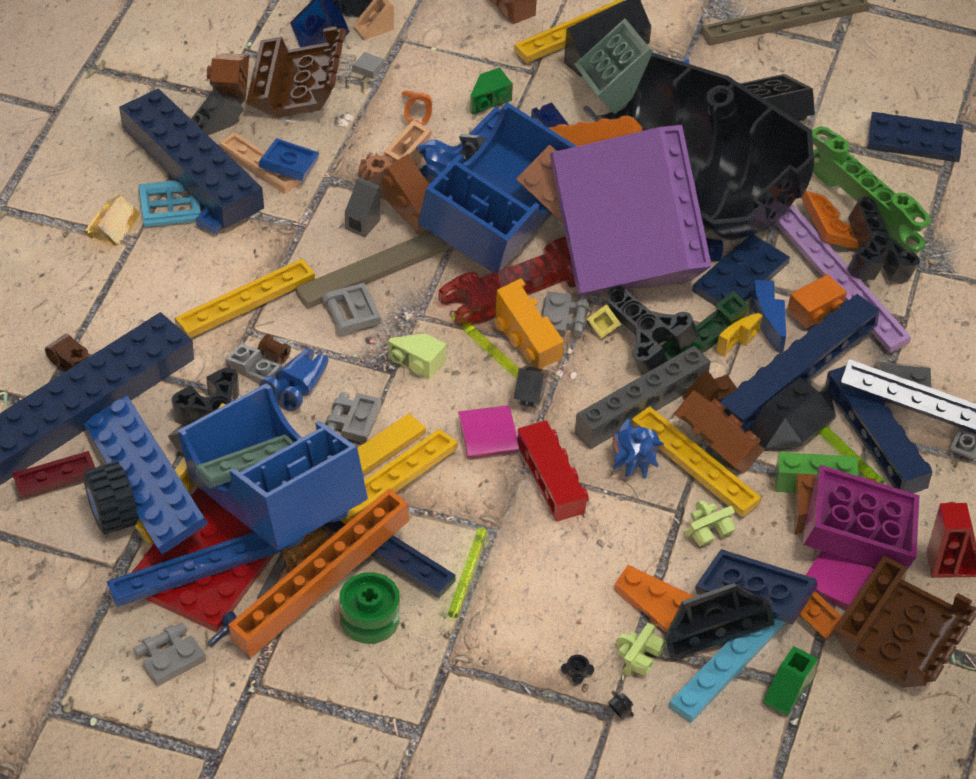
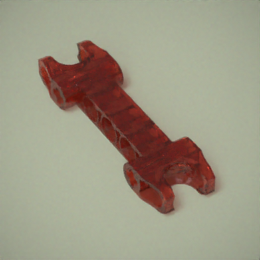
M566 237L556 239L546 245L543 255L482 278L475 272H468L457 276L439 289L438 300L444 305L453 303L465 304L454 312V322L456 325L465 327L481 324L495 318L497 290L520 278L526 284L523 289L527 295L564 281L570 288H574L576 284ZM455 290L453 293L446 296V294L449 291ZM470 313L467 317L462 319L464 315Z

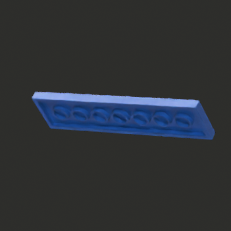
M127 394L93 415L84 424L107 464L117 461L123 467L134 494L137 514L162 554L208 524Z

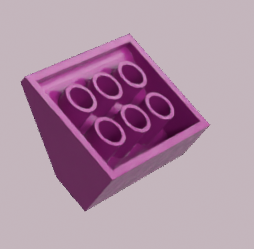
M820 465L805 521L803 545L874 567L878 565L883 556H886L909 569L917 558L920 495Z

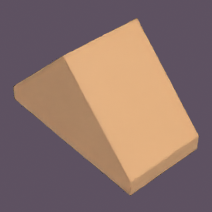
M373 0L353 26L364 39L394 30V5L390 0Z
M413 120L384 151V154L394 158L395 161L409 154L414 163H420L423 156L419 153L420 150H416V147L429 141L432 131Z

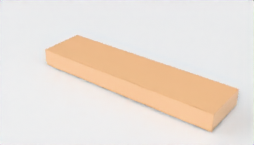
M235 132L218 143L233 160L285 194L302 182L260 168L259 161L265 152Z

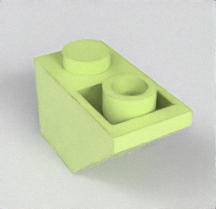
M426 333L394 337L388 340L389 359L428 379L446 362L447 344Z

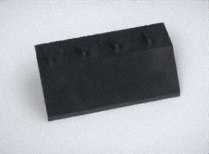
M624 0L566 28L564 63L582 77L583 75L574 64L624 19L630 23L644 42L649 44L652 26L641 0Z

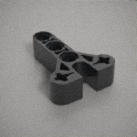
M860 197L848 216L859 245L858 250L847 267L849 273L858 279L875 280L883 267L889 281L908 282L918 267L920 258L890 237L876 202L869 197Z
M621 286L611 288L606 294V300L611 311L636 336V346L632 354L637 368L642 374H646L668 361L663 348L659 345L660 343L670 341L683 351L698 336L693 317L688 312H678L675 315L652 313L628 290Z
M223 368L207 376V390L210 397L201 396L192 385L175 393L172 397L173 418L175 422L182 424L187 420L202 418L217 410L222 403L228 404L237 399L239 396L237 372L231 368Z

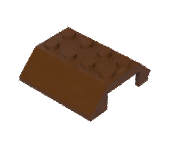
M337 27L325 28L323 33L328 43L290 50L287 49L282 37L261 40L247 96V104L277 118L321 110L335 86L339 58L346 31L344 29H337Z
M883 556L834 628L833 634L853 662L903 688L926 686L928 682H934L944 669L943 664H947L956 650V645H959L968 631V626H971L975 620L976 607L971 605V599L959 593L956 594L953 605L906 582L905 577L908 567Z

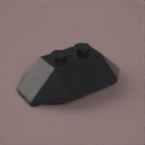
M799 377L764 405L748 430L760 438L761 441L758 444L765 449L764 451H771L772 448L785 449L803 446L835 420L836 413L832 395L814 381Z
M736 583L682 601L664 637L670 660L672 661L775 625L771 604L768 600Z

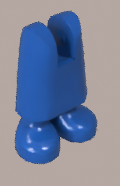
M306 348L276 373L275 378L272 376L265 377L260 382L259 387L267 383L272 387L277 403L280 401L282 408L287 411H295L302 406L303 396L309 395L320 380L329 359L327 356L319 354L312 361L314 351Z

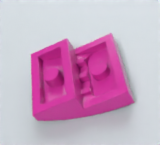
M509 405L458 412L467 459L519 451L516 430Z

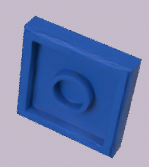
M276 138L261 157L259 167L303 182L318 161L319 153Z

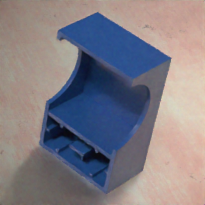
M507 102L501 108L493 129L478 151L464 163H462L463 155L459 153L426 188L418 224L495 275H498L552 214L524 189L516 179L548 145H551L556 151L577 146Z
M267 383L178 430L191 482L278 551L282 548L298 545L303 541L306 534L327 522H336L347 516L350 509L368 499L357 446L321 421L315 423L316 431L301 437L283 415L276 401L273 389ZM284 434L294 442L241 472L235 468L229 470L231 481L211 489L195 474L197 465Z

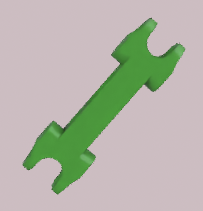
M823 126L813 129V144L817 147L814 150V158L820 159L819 162L814 161L813 172L827 185L840 186L855 201L864 196L873 199L880 210L890 237L906 250L912 251L915 254L923 250L925 240L918 231L920 232L924 228L929 227L931 219L922 206L906 193H895L848 152L849 143L841 135ZM817 135H825L828 137V140L824 141L817 137ZM916 217H920L924 221L916 222L915 219ZM910 238L918 243V245H909L906 240Z

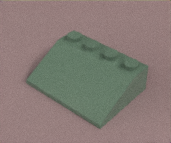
M624 19L574 65L596 95L616 114L618 111L623 110L633 98L653 51L630 23Z

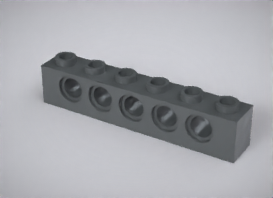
M695 346L689 348L577 413L575 434L590 449H593L613 437L615 432H619L621 426L628 418L632 420V418L649 406L657 411L683 396V393L705 371H709L711 361Z

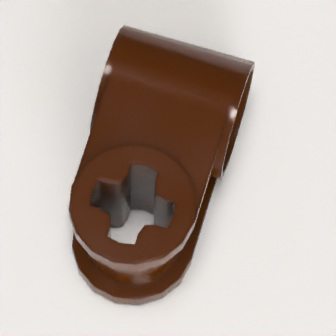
M69 334L62 335L45 347L48 359L65 372L89 356L88 350Z

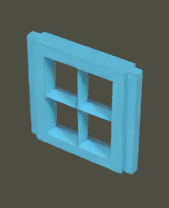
M176 180L139 184L144 227L196 222V217L201 214L200 204L193 195L186 198L172 199L171 193L187 192L183 185ZM167 194V200L149 201V195ZM191 204L192 208L191 210L174 211L173 205ZM168 206L169 212L151 214L150 208Z

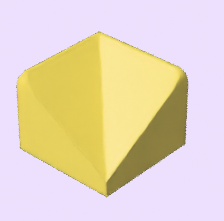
M607 304L587 318L601 339L621 326V323Z

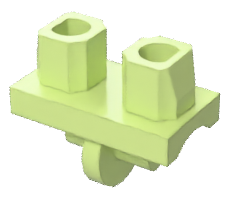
M704 500L696 502V511L691 513V518L693 520L700 519L690 523V528L686 529L684 533L687 539L693 536L699 547H703L715 539L710 531L713 527H716L721 538L732 534L736 530L731 518L735 513L732 505L712 514V512L717 510L714 503L708 505Z
M647 623L639 636L635 632H631L629 635L620 634L616 639V644L619 648L617 653L619 656L624 657L626 664L622 674L630 677L634 671L647 676L653 666V659L645 656V653L649 652L659 657L663 652L665 640L654 634V625Z

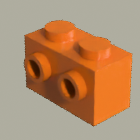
M827 274L791 293L787 311L807 329L814 324L821 323L827 314L833 313L840 308L841 304L846 300L847 291Z

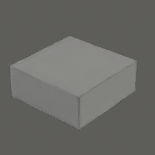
M364 52L353 65L354 72L374 79L383 68L384 59Z

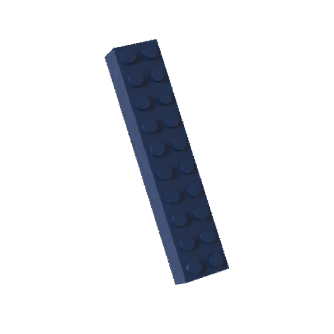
M159 312L0 413V485L13 478L12 473L27 469L87 430L84 424L93 415L99 413L126 394L130 400H133L194 360L193 340L163 313Z

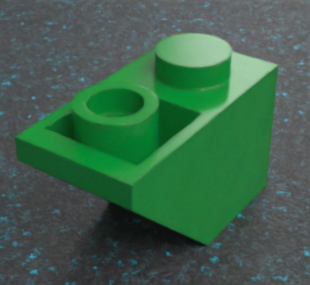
M500 67L479 75L470 95L471 114L512 101L513 83Z
M793 646L781 663L763 700V704L788 717L814 678L818 658Z

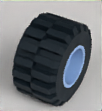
M117 461L86 470L84 472L85 490L99 529L106 535L136 525L138 521L137 506L130 482L123 467Z

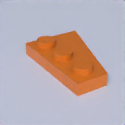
M805 191L801 199L822 240L828 244H837L858 250L859 245L856 237L853 235L851 225L845 224L839 219L840 212L826 196Z
M630 565L626 566L616 581L614 589L636 610H642L655 627H661L666 633L681 602L695 597Z

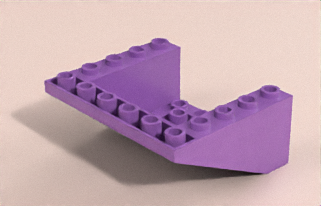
M682 125L658 127L550 154L578 296L608 292L616 286L624 287L627 290L688 282L711 267Z

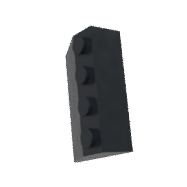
M786 74L740 83L797 121L807 119V116L815 115L813 88Z

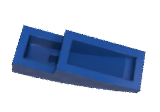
M754 280L752 292L754 313L762 315L760 328L769 343L778 353H783L786 341L785 300L775 299L774 281Z

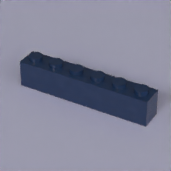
M846 366L828 371L825 384L826 391L832 395L833 401L893 487L910 493L928 489L933 473L932 468L919 454L917 446L909 440L904 428L894 419L890 408L886 407L882 400L841 386L840 382Z

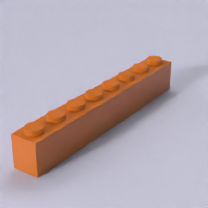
M388 488L228 624L232 642L250 658L254 656L410 521L408 503Z

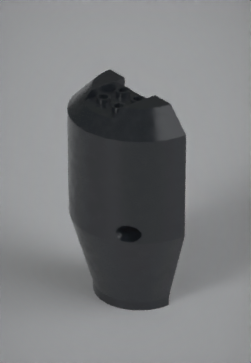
M652 53L633 98L623 110L618 111L616 114L610 112L604 115H596L587 105L583 107L586 115L595 122L600 119H620L622 116L633 117L642 126V131L658 127L682 125L702 223L711 231L727 240L741 239L768 230L789 209L795 199L802 198L812 177L814 150L813 135L810 128L727 75L656 53Z

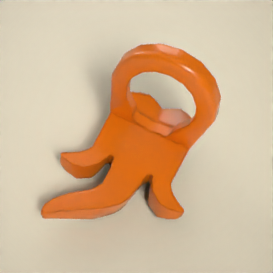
M403 91L401 95L410 97L404 107V115L407 121L411 123L414 120L409 115V108L416 100L425 102L426 114L421 120L415 121L421 125L429 121L432 113V98L423 92Z

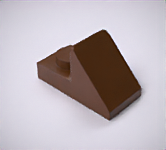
M707 370L683 393V399L685 400L695 390L710 401L715 398L721 402L724 396L732 394L738 388L727 374L714 379Z

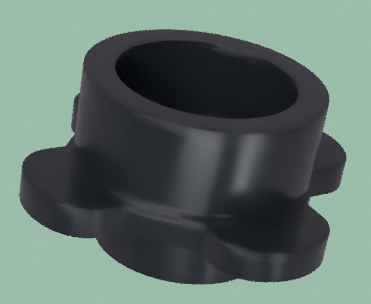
M577 654L571 656L567 663L562 664L561 672L570 676L573 683L581 684L587 675L594 673V666L589 664L585 656Z
M612 691L613 698L608 702L611 709L622 719L627 715L633 717L634 714L631 707L634 705L624 693L618 695L615 691Z

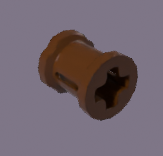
M270 334L263 337L257 348L262 356L267 355L274 359V362L281 365L288 359L291 352L290 345L286 343L281 344L274 340Z

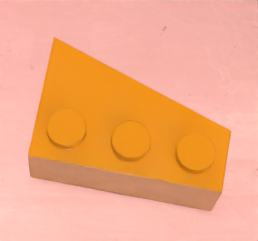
M520 278L497 290L496 318L494 322L500 332L503 331L509 338L511 344L523 353L528 363H532L535 368L542 369L563 358L564 341L547 316L542 318L535 307L538 305L535 297L531 299L528 297L523 289L526 284Z

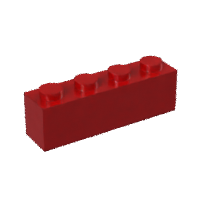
M547 420L518 428L517 440L519 450L555 521L585 514L586 502L589 501L588 492L584 486L581 487L575 467L571 468L566 449L560 447L556 430L551 429Z

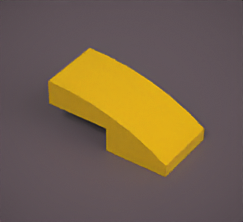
M760 313L749 315L726 328L719 335L716 352L726 356L737 342L747 346L760 332L762 315Z

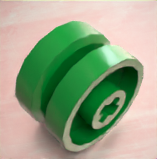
M366 572L352 576L343 584L340 591V625L347 636L360 643L376 644L387 640L396 632L400 624V594L394 581L376 572Z

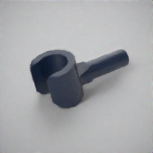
M233 611L226 613L222 617L224 627L208 641L211 647L224 635L230 633L228 624L237 618Z

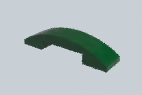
M733 291L715 305V312L696 325L698 336L683 351L670 341L661 345L667 360L674 358L693 346L704 353L718 342L719 335L726 328L746 315L750 306Z

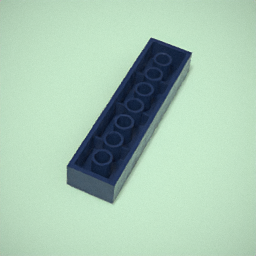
M159 88L119 106L122 128L177 182H180L183 188L204 209L208 208L210 214L216 220L219 219L221 221V226L224 229L264 209L262 186Z

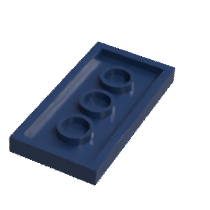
M872 112L867 149L959 162L963 125Z
M754 234L750 235L693 284L692 291L713 305H716L733 291L746 302L752 297L754 280L770 281L789 264L790 256Z
M721 549L696 584L695 589L696 593L701 595L736 583L768 600L771 604L774 619L793 625L817 589L818 583L816 578Z

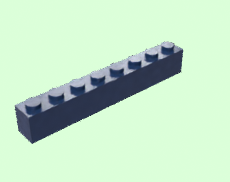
M856 294L850 300H845L840 308L833 313L827 314L821 323L811 327L806 335L799 340H795L786 351L777 354L771 363L761 367L748 381H743L732 394L724 396L720 402L726 407L723 412L728 417L733 414L743 423L741 428L747 432L767 402L799 377L808 380L814 378L877 327L880 309L859 294Z

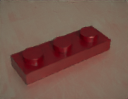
M89 451L14 472L12 476L19 497L23 499L84 481V472L95 468Z

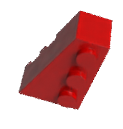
M948 502L940 503L926 551L931 578L976 577V538L967 503Z

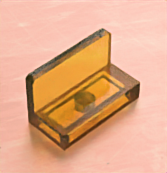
M119 194L104 204L85 230V233L91 239L103 234L116 246L122 241L140 213Z

